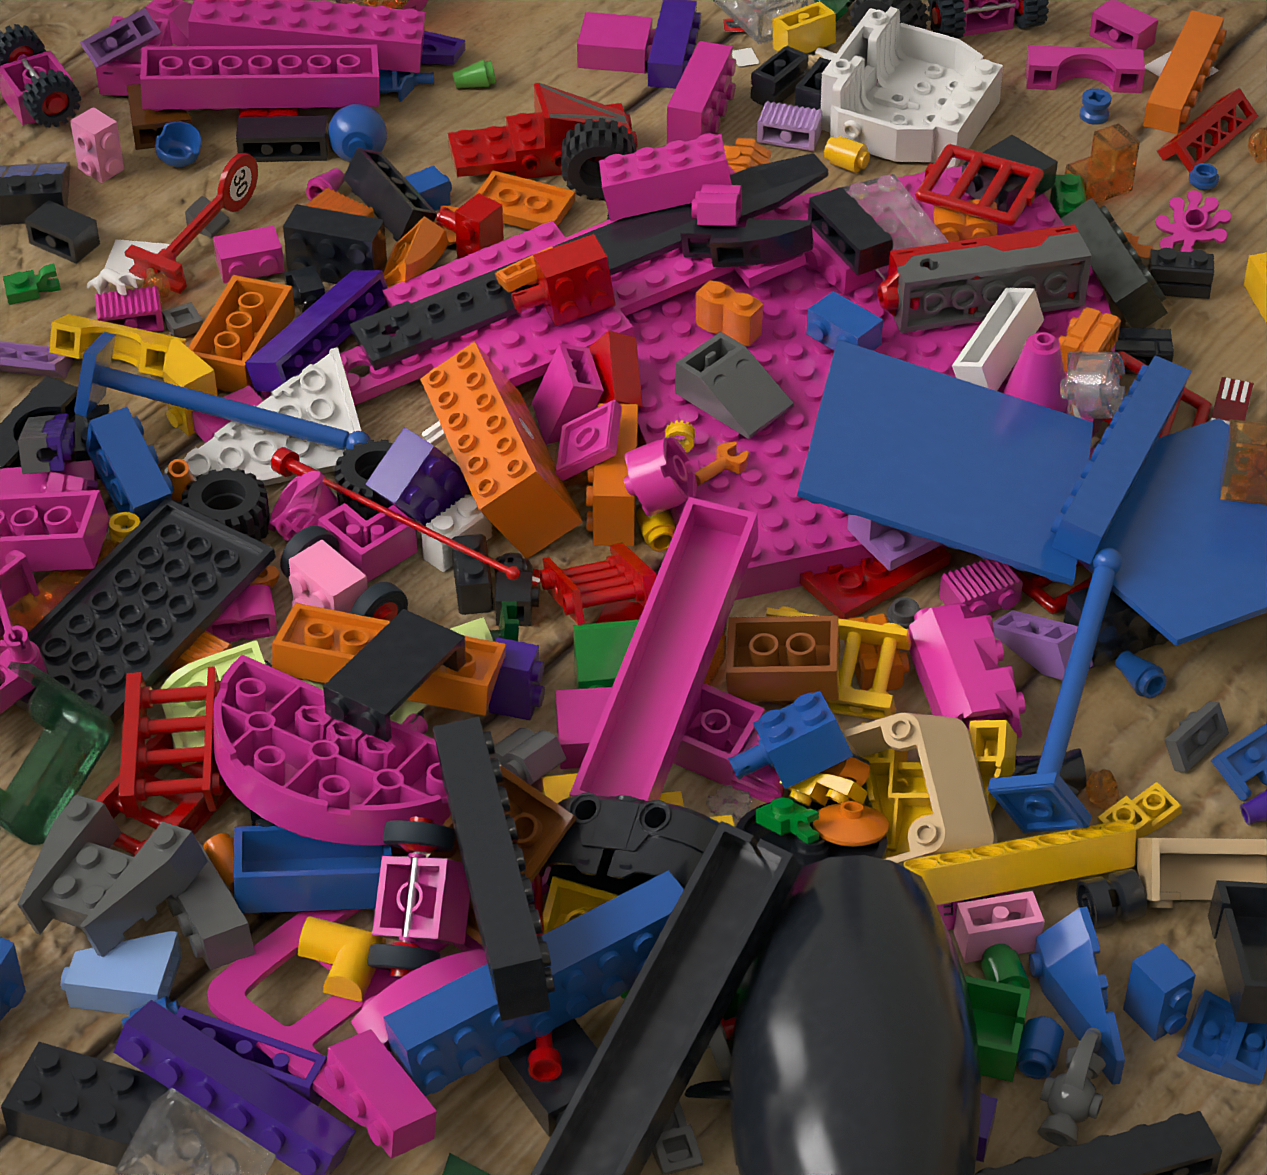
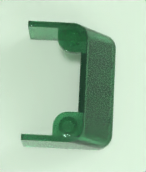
M11 661L8 668L37 687L29 700L28 712L31 719L43 727L44 731L7 789L4 791L0 788V831L23 843L40 845L45 842L53 822L73 797L78 794L114 735V725L108 715L33 664Z

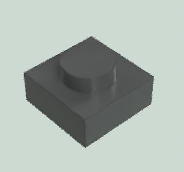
M192 302L162 311L163 322L174 337L180 338L196 333L203 324V319Z

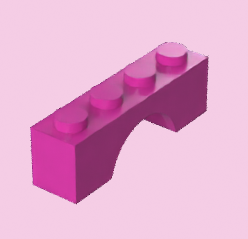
M1028 45L1025 68L1026 89L1056 90L1066 80L1089 78L1104 83L1112 92L1142 93L1145 74L1143 50Z

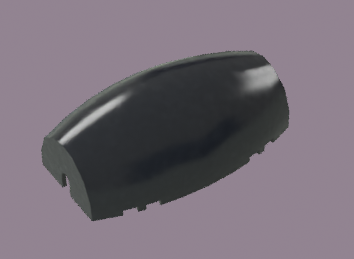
M864 855L829 857L802 867L743 979L732 1038V1058L729 1077L731 1133L735 1163L738 1165L739 1175H974L981 1114V1068L976 1023L967 982L953 940L922 876L891 860Z

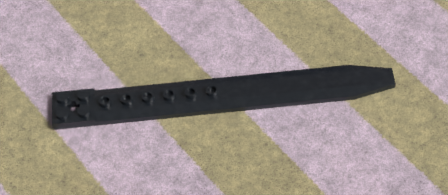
M814 153L753 166L730 175L732 185H742V213L738 224L746 221L748 218H754L781 207L828 177V169ZM692 203L622 218L555 245L553 248L594 234L608 257L610 275H613L682 247L680 235L682 225H697V219H692ZM515 261L413 303L406 301L394 305L391 308L364 317L349 325L352 335L376 371L517 314L518 312L513 304L511 293L536 286L538 283L533 285L526 284L514 291L507 292L498 283L495 273L518 262Z

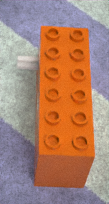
M475 341L420 378L439 420L422 432L423 437L434 446L447 438L478 509L525 558L529 559L583 522L564 481L555 474L556 465L521 393Z

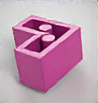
M344 503L318 519V526L327 529L337 539L339 554L367 576V583L417 552L416 530L381 512L366 521ZM396 506L388 507V509L409 518Z

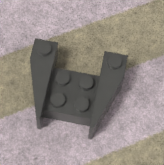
M76 794L53 822L19 899L18 906L36 934L41 935L52 919L81 928L97 955L103 957L125 939L123 933L141 918L148 921L158 913L155 907L170 895L176 898L184 892L208 860L192 831L165 822H161L135 857L109 849L121 834L109 810L102 802Z

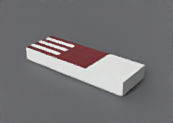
M1222 377L1211 421L1220 418L1242 435L1254 383Z

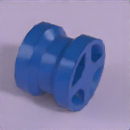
M1102 89L1086 90L1082 95L1083 106L1080 109V118L1089 124L1105 123L1109 118L1108 107L1111 104V95Z

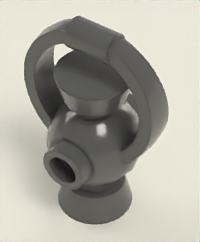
M1089 1028L1077 1048L1067 1049L1066 1067L1068 1072L1060 1074L1055 1079L1048 1076L1043 1086L1040 1100L1048 1102V1108L1053 1115L1047 1116L1037 1132L1043 1139L1060 1147L1067 1145L1071 1147L1076 1146L1078 1126L1075 1123L1083 1122L1088 1117L1096 1119L1099 1114L1104 1096L1096 1093L1091 1079L1098 1077L1106 1066V1062L1097 1055L1101 1047V1032L1097 1028Z

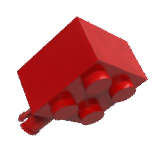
M594 234L534 254L538 285L511 293L513 304L518 313L543 304L555 326L616 306L608 257Z

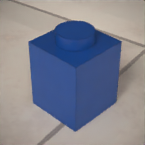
M435 166L404 177L435 211L439 210L441 206L451 205V181L447 175H443Z

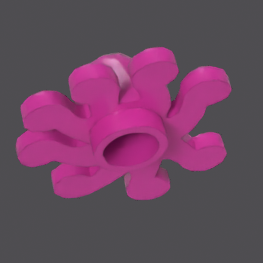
M1192 190L1187 194L1189 205L1184 213L1185 202L1182 198L1174 197L1170 200L1169 207L1174 211V224H1170L1169 218L1165 215H1160L1156 218V227L1162 232L1171 235L1161 239L1160 248L1167 247L1173 249L1174 245L1184 243L1180 251L1192 252L1196 242L1215 241L1219 244L1225 243L1227 241V232L1222 228L1212 229L1216 228L1220 223L1223 225L1228 224L1231 221V214L1223 209L1211 217L1209 214L1214 213L1218 209V200L1215 197H1208L1204 201L1205 205L1199 207L1203 200L1202 194L1197 190Z

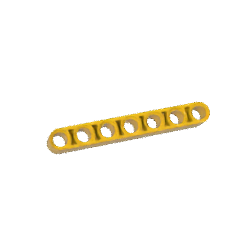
M1108 822L1092 825L1087 828L1070 829L914 858L905 861L904 867L922 876L935 904L941 905L1134 867L1136 865L1137 826L1128 822Z

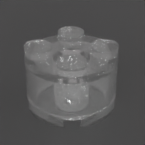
M1069 352L1067 355V378H1063L1060 384L1061 397L1068 400V414L1081 419L1113 418L1125 397V386H1120L1119 375H1125L1121 355L1118 352Z

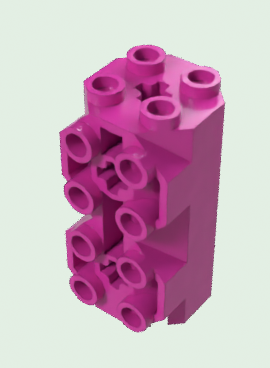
M965 603L924 608L918 611L914 616L915 621L909 625L908 631L911 640L909 652L933 715L958 718L966 725L968 730L970 721L1007 720L1016 733L1017 738H1021L1022 727L1019 714L1025 713V699L1022 692H1016L1012 667L998 666V661L1004 660V650L1001 640H995L991 616H978Z

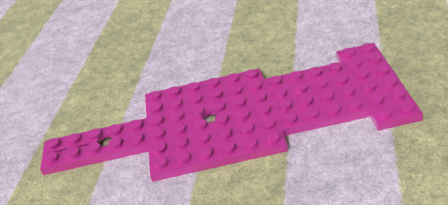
M728 165L730 175L735 174L734 170ZM769 212L754 217V219H774V217ZM609 219L569 237H565L553 221L539 225L517 236H512L495 245L456 259L434 270L427 271L407 282H401L382 290L384 299L390 308L406 301L413 303L617 220L610 221ZM747 220L739 223L737 226L746 227ZM680 247L611 275L616 306L558 326L554 325L546 308L541 304L376 371L360 346L340 353L354 406L422 378L432 369L438 367L474 341L516 387L546 373L559 343L588 348L608 330L634 337V328L626 318L629 314L734 270L751 288L805 265L806 258L805 254L802 253L765 264L713 267L712 258H685L683 256V249ZM358 365L370 366V373L361 378L357 374L349 373V371ZM260 391L264 400L272 395V391Z

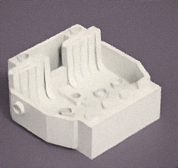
M890 7L887 12L870 8L822 73L821 110L823 112L821 130L830 132V137L843 136L867 145L868 152L871 155L891 161L935 163L948 144L970 148L1000 102L1003 65L983 59L982 54L960 39L900 23V10ZM952 158L947 168L957 167L961 160Z

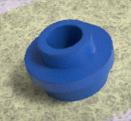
M1200 163L1194 166L1193 170L1189 173L1188 179L1195 188L1208 190L1218 185L1219 175L1213 165Z

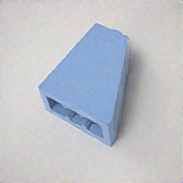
M167 931L122 941L103 957L98 956L94 948L76 951L70 967H65L61 976V989L66 991L69 1007L130 1015V1011L146 1005L150 1000L155 1001L164 996L169 998L182 958L178 932Z

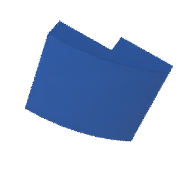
M1205 989L1198 997L1177 1057L1212 1073L1233 1080L1259 1085L1267 1068V1024L1235 1022L1231 1003Z

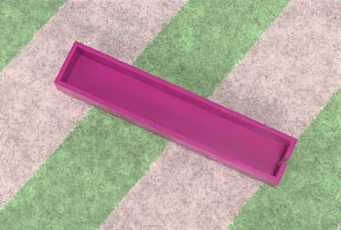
M688 497L569 794L570 796L590 792L598 796L616 797L618 795H627L645 801L659 800L758 541V513Z

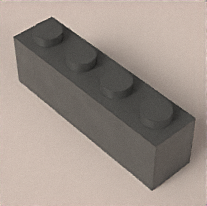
M198 842L208 862L184 892L176 898L170 895L166 898L172 916L177 915L184 937L189 936L190 945L195 957H203L211 971L236 960L254 955L255 950L246 918L201 843Z

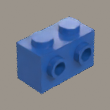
M834 291L808 309L806 334L832 350H835L837 340L872 351L881 345L883 319Z
M1162 943L1133 960L1123 1010L1154 1041L1167 1033L1170 1035L1175 1034L1187 1021L1186 1014L1192 998L1196 974L1193 973L1190 965L1185 960L1179 959Z

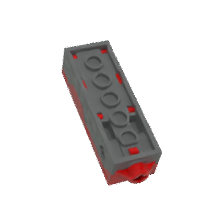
M1075 224L890 251L888 277L880 283L877 289L880 306L893 316L900 333L983 321L1005 288H1035L1042 312L1085 306L1092 255Z

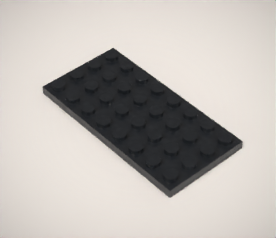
M165 498L28 633L29 640L35 643L41 652L47 674L39 685L15 702L14 705L93 746L124 715L126 674L141 672L145 685L152 686L276 558L274 548Z

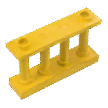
M786 606L779 607L778 609L767 608L766 612L767 617L820 616L801 613L794 608ZM838 618L840 640L847 641L839 672V700H825L832 713L875 720L894 715L896 713L894 698L886 690L896 648L910 650L911 648L908 629H904L896 623L878 625ZM861 643L882 646L873 686L868 691L853 689L851 686ZM795 700L765 702L791 705L794 703Z

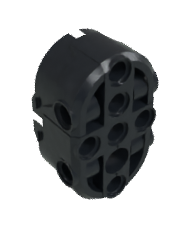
M590 792L570 796L558 804L577 818L541 868L539 875L543 877L546 868L551 867L546 883L549 886L552 877L556 876L622 895L669 870L682 888L685 889L720 823L692 809L665 803L661 800L645 801L627 795H618L616 797L598 796Z

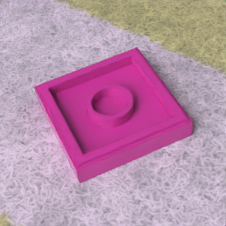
M616 400L610 401L562 425L555 472L562 481L616 455L622 406Z

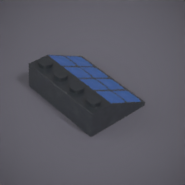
M70 162L0 166V225L26 224L25 219L48 200L68 208Z

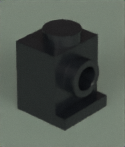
M314 265L284 272L285 285L292 286L294 307L298 306L301 314L325 294V287Z

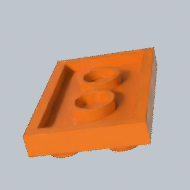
M494 170L476 193H480L502 204L503 223L528 230L551 221L558 227L575 202V191Z

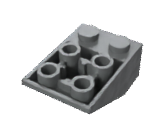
M719 332L676 362L675 393L748 439L794 407L792 400L744 345L722 332Z

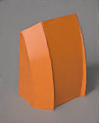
M424 216L405 236L395 243L383 269V275L388 288L401 282H407L425 273L438 261L449 243L443 228Z

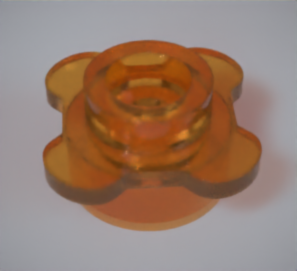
M149 268L146 271L147 278L143 280V288L157 286L161 304V298L168 297L169 281L164 273L155 274L154 269Z

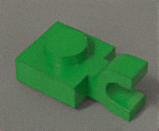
M55 264L43 266L38 275L34 274V270L3 276L9 305L39 299V292L61 290L58 278L48 279L57 276Z
M785 797L776 798L771 803L756 809V823L781 836L791 832L806 844L819 840V832L813 830L809 824L819 819V812L816 810L807 809L795 803L792 799Z

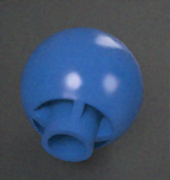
M352 104L341 108L333 116L328 128V139L333 151L341 159L351 162L357 147L382 152L387 140V128L383 118L376 110L367 105Z

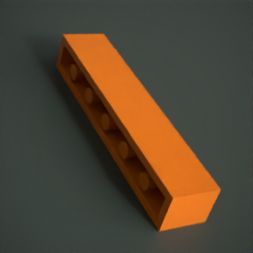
M1191 10L1147 101L1144 127L1178 134L1182 123H1188L1191 108H1194L1197 102L1198 92H1202L1205 79L1210 75L1213 61L1216 62L1220 46L1224 45L1227 30L1223 29L1224 17Z

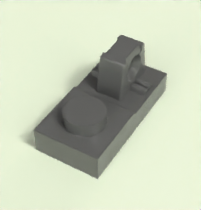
M1209 701L1197 712H1190L1185 719L1179 722V727L1164 740L1174 771L1186 773L1229 734L1219 702Z

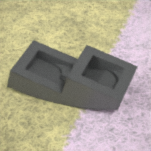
M680 1101L652 1151L662 1175H669L703 1165L691 1124L687 1125Z

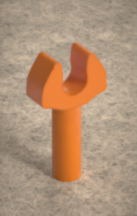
M726 442L717 446V459L694 473L697 486H700L726 469L737 474L745 471L749 462V451H744L738 456H734L737 453V442Z

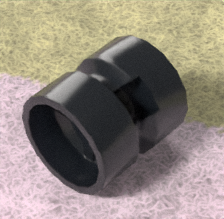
M1134 869L1110 873L1107 876V880L1102 876L1081 880L1077 883L1076 896L1078 907L1088 908L1094 929L1111 926L1116 922V918L1121 922H1127L1143 918L1146 915L1147 898L1145 889Z

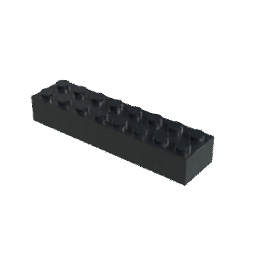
M479 717L434 726L433 731L442 780L501 1021L551 1010L548 993L555 992L551 968L547 967L551 966L549 950L546 941H543L542 935L536 936L543 933L538 909L534 908V904L528 905V903L534 902L533 890L530 879L526 877V874H520V872L526 871L522 848L518 847L517 843L512 844V842L518 841L514 818L510 817V814H504L510 811L506 788H503L502 785L497 786V783L503 782L499 761L495 757L490 758L489 756L495 754L491 731L483 732Z

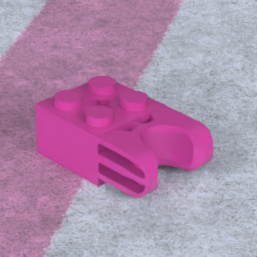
M703 683L673 763L765 803H769L776 798H782L785 793V788L780 784V778L776 770L772 767L770 768L769 765L738 780L728 759L759 744L758 740H760V737L753 723L760 720L765 709Z

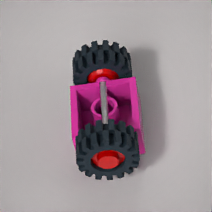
M928 0L930 5L928 6V12H930L928 19L931 21V30L954 38L1013 29V22L1018 24L1019 28L1044 25L1048 18L1046 14L1049 13L1047 8L1048 0Z
M14 24L13 30L9 25L5 27L7 32L4 34L0 30L1 96L21 124L26 125L37 122L50 128L51 123L54 127L60 126L59 121H63L64 124L68 123L67 117L69 115L72 118L75 117L76 113L73 109L79 110L80 105L78 102L81 101V96L78 94L80 92L73 84V79L51 50L46 51L44 49L45 46L28 26L24 25L22 28L19 24Z

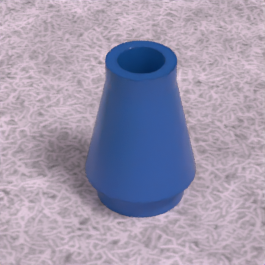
M1130 651L1121 653L1117 658L1116 668L1122 672L1137 695L1153 698L1163 691L1167 679L1160 666L1144 660Z

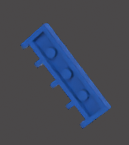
M1267 723L1211 760L1237 797L1242 801L1251 797V790L1246 782L1257 776L1264 785H1267Z

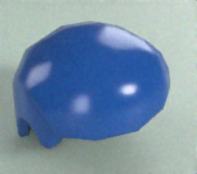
M181 121L167 123L164 125L160 136L156 138V154L167 165L183 168L194 163L198 158L202 138L199 130L192 124Z

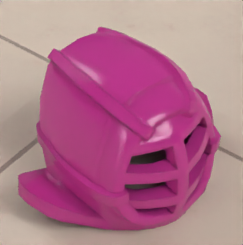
M311 471L302 476H296L286 486L272 510L268 525L269 530L275 532L277 529L282 538L288 541L302 529L314 525L318 526L319 518L339 507L338 497L335 496L329 487L323 484L325 477L323 473Z

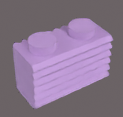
M767 101L757 122V142L814 152L821 135L823 111L821 109L816 110L815 108L810 109L803 106L799 108L797 105L793 107L792 104L788 106L786 103L781 104L779 102L776 104L775 102L770 103Z

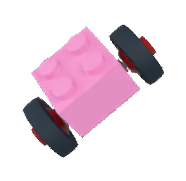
M314 525L302 529L291 538L283 550L280 567L292 586V607L295 603L387 621H392L403 609H408V599L404 592L390 582H379L368 588L367 576L339 554L337 539L332 533L321 526Z

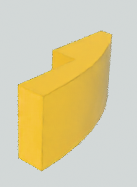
M822 773L813 775L788 788L791 790L789 797L806 806H810L811 801L825 806L828 799L840 804L850 800L863 805L869 793L851 780Z
M1155 782L1132 800L1126 795L1098 816V821L1101 824L1108 822L1132 823L1137 826L1136 838H1143L1182 813V808L1158 782Z

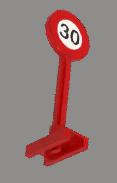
M239 153L230 159L220 177L217 196L166 249H161L158 254L131 244L124 252L126 257L134 260V265L129 269V272L150 283L181 294L187 287L182 264L176 262V257L210 223L222 208L229 212H236L248 203L256 188L258 179V164L255 158L247 153Z

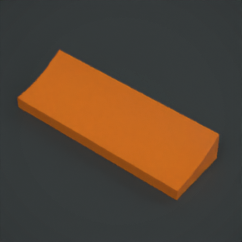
M295 603L272 643V668L294 678L326 684L390 621ZM465 636L466 664L458 672L441 665L407 700L486 716L492 692L506 656V644Z

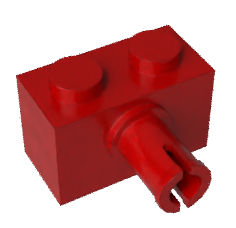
M480 193L468 200L455 212L444 207L437 214L436 224L456 233L457 259L504 241L502 204Z

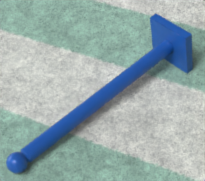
M102 333L83 354L74 408L75 414L87 417L104 398L107 388L340 450L353 449V445L357 443L364 444L371 440L369 435L363 431L349 433L339 428L110 368L115 334Z
M1113 548L1100 549L1094 556L1093 565L1095 569L1036 774L991 778L988 791L1023 833L1080 829L1090 826L1091 814L1061 778L1060 772L1115 574L1119 572L1122 566V557Z

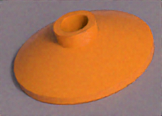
M846 801L842 804L826 806L818 811L819 819L812 823L813 829L819 832L821 838L843 846H865L876 843L887 835L889 822L884 814L856 801Z

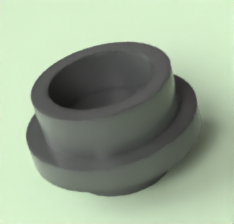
M901 597L894 600L889 606L887 618L889 623H896L904 629H909V625L915 621V614L921 609L915 600Z

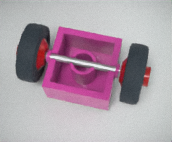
M410 817L409 821H387L384 827L383 842L385 844L412 852L409 853V857L382 856L372 935L402 942L371 945L368 954V966L391 971V977L402 978L421 966L441 958L439 952L421 948L418 944L410 942L464 945L470 891L463 863L450 859L426 858V855H424L431 852L452 851L455 843V830L447 826L433 824V819L424 817Z

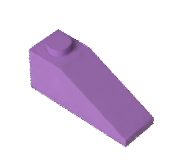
M146 8L83 40L80 44L94 66L98 68L122 59L147 46L161 31Z
M1014 610L993 622V634L997 639L1001 640L1002 643L1043 675L1063 681L1078 626Z

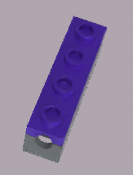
M68 413L57 414L56 416L28 417L18 439L22 474L62 471L65 469L67 460H71L75 444V422H69Z

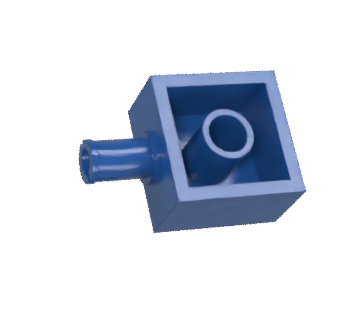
M819 690L815 693H806L799 696L793 704L780 710L774 709L763 714L760 720L753 723L760 737V740H758L759 744L728 759L738 780L769 765L770 768H775L784 788L787 789L853 757V754L836 718Z

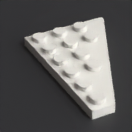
M338 348L330 349L327 356L314 365H308L302 370L300 375L290 378L272 391V395L256 406L346 430L349 433L361 431ZM231 421L214 433V437L197 449L195 447L188 452L182 460L188 463L189 470L195 480L197 476L209 474L211 470L222 471L223 468H230L232 471L237 469L245 470V474L252 473L256 475L257 480H261L264 486L290 481L297 476L293 474L289 477H284L271 469L272 456L279 448L286 447L296 452L301 463L323 474L334 472L335 466H337L336 461L339 457L343 456L345 450Z

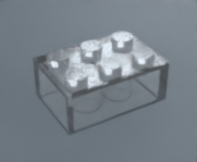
M171 1088L152 1102L115 1173L118 1175H267L276 1155Z

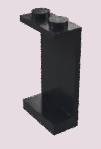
M403 609L323 686L325 713L335 720L342 721L361 730L367 735H372L388 742L392 738L390 716L441 665L458 672L466 664L465 636Z

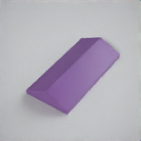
M0 341L1 372L66 378L75 358L49 353L50 346Z

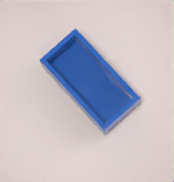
M279 826L235 827V902L242 913L375 909L382 856H392L391 846L387 844L350 845L327 842L310 837H302Z

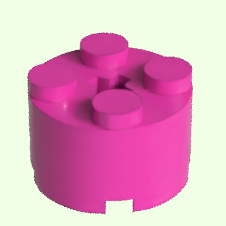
M674 437L661 438L625 453L629 476L624 478L625 487L631 496L636 495L648 517L687 502L688 497H696L697 483L694 471L688 473L684 464L690 460L684 448Z

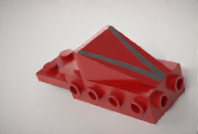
M534 83L535 113H519L506 116V126H491L484 129L459 130L458 132L448 133V144L457 178L490 174L493 170L498 172L514 171L515 176L525 179L562 175L563 139L566 138V133L570 129L575 130V125L579 122L586 124L587 119L599 121V118H605V122L617 121L618 127L624 125L628 129V133H632L636 149L638 147L636 132L632 131L630 114H625L622 103L604 105L542 83ZM597 156L588 160L599 162L600 160H605L606 157Z

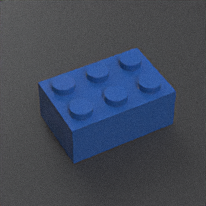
M124 407L89 421L86 451L117 512L136 514L141 523L165 498L171 499L174 489L169 476L166 473L162 475L157 465L159 459L152 445L147 446L142 436L144 435V429L141 421L137 416L132 417L128 407Z

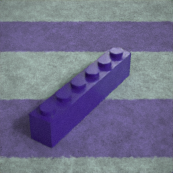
M382 270L351 271L248 359L245 364L255 391H274L290 378L300 375L304 368L320 361L329 354L330 349L336 348L352 333L349 324L371 316L386 303L382 290L388 288Z
M150 1000L124 1024L113 1053L302 1175H330L342 1162L356 1133L354 1129L158 1003Z

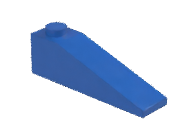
M1081 907L1036 937L1034 953L1029 954V968L1032 977H1038L1043 994L1079 1041H1081L1089 1028H1097L1101 1032V1047L1097 1055L1106 1062L1102 1072L1112 1085L1120 1084L1125 1057L1115 1013L1113 1011H1106L1108 1008V982L1106 974H1097L1095 954L1100 953L1098 938L1088 908Z

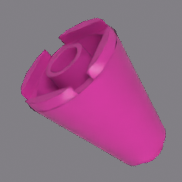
M1039 332L1029 336L1003 393L1067 413L1069 398L1059 340L1046 332Z

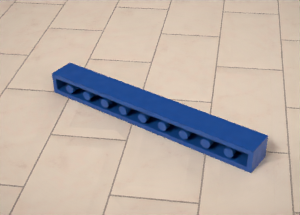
M1156 355L1149 366L1142 365L1128 394L1123 398L1119 410L1115 412L1109 427L1106 428L1100 444H1097L1091 459L1085 465L1081 477H1078L1061 512H1058L1050 530L1056 533L1051 545L1052 548L1091 565L1095 554L1098 552L1177 405L1191 370Z

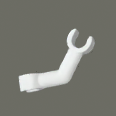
M104 268L97 277L87 283V288L94 286L99 294L110 292L109 282L116 286L117 292L121 295H127L125 287L127 285L138 288L134 274H120L110 268Z

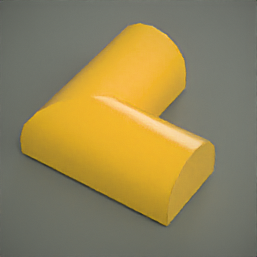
M309 916L301 931L298 956L333 964L325 980L323 993L362 1002L376 968L368 966L370 946L386 944V939L372 935V931Z

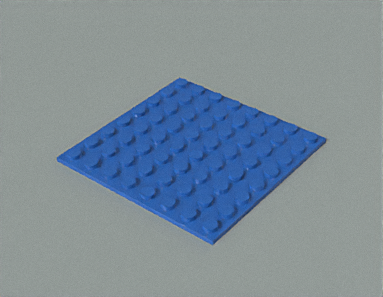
M837 340L797 496L807 499L811 503L823 504L841 510L848 515L860 516L875 521L882 526L903 530L913 536L924 537L942 543L949 548H958L976 554L983 559L995 560L1010 565L1017 570L1032 572L1044 576L1051 581L1062 582L1072 586L1075 581L1077 558L1051 547L1056 533L1050 530L1058 512H1061L1068 495L1071 494L1078 477H1081L1089 460L1093 422L842 340Z
M1220 418L1158 438L1099 550L1113 548L1122 557V566L1119 572L1115 574L1111 590L1175 646L1267 612V454ZM1077 559L1078 562L1093 574L1095 569L1093 561L1090 565Z

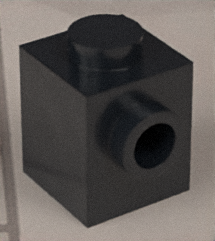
M497 571L495 596L496 626H499L502 601H517L516 619H519V626H531L532 607H539V586H533L532 572H520V577L517 580H510L505 573Z

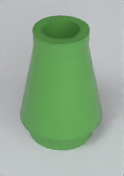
M483 59L453 72L456 89L488 88L490 84L496 83L492 61L484 62Z

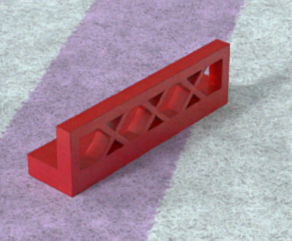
M1238 88L1212 104L1158 149L1157 153L1163 161L1177 154L1190 173L1195 165L1206 162L1259 116L1242 90ZM1237 104L1246 116L1245 119L1236 117ZM1221 120L1228 122V132L1221 130ZM1205 133L1212 135V146L1205 144ZM1187 146L1196 148V161L1193 160L1186 149Z

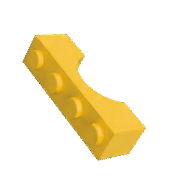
M67 314L51 323L49 353L82 359L84 352L102 333L108 332L116 335L112 359L131 363L138 368L140 373L163 377L162 370L170 341L177 338L186 345L187 339Z

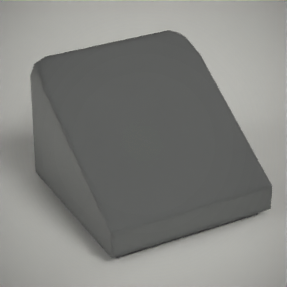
M201 196L185 211L187 226L211 202L210 200ZM220 210L200 234L213 238L230 222L229 217Z

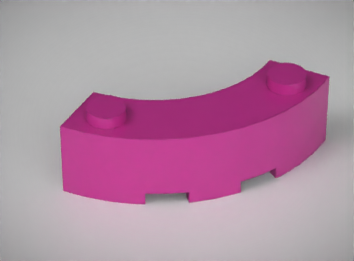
M475 949L443 957L408 973L385 988L377 996L366 1000L362 1010L351 1021L358 1034L372 1029L391 1053L383 1017L487 964L484 950Z

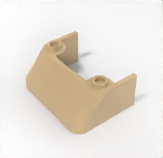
M897 713L844 730L845 738L861 757L890 748L897 751H906L916 747L918 749L933 814L917 819L910 826L908 842L911 851L886 858V860H891L904 867V862L910 859L997 843V836L971 734L960 719L935 715Z
M1136 838L1138 875L1144 886L1150 907L1173 908V900H1212L1216 880L1267 883V839Z

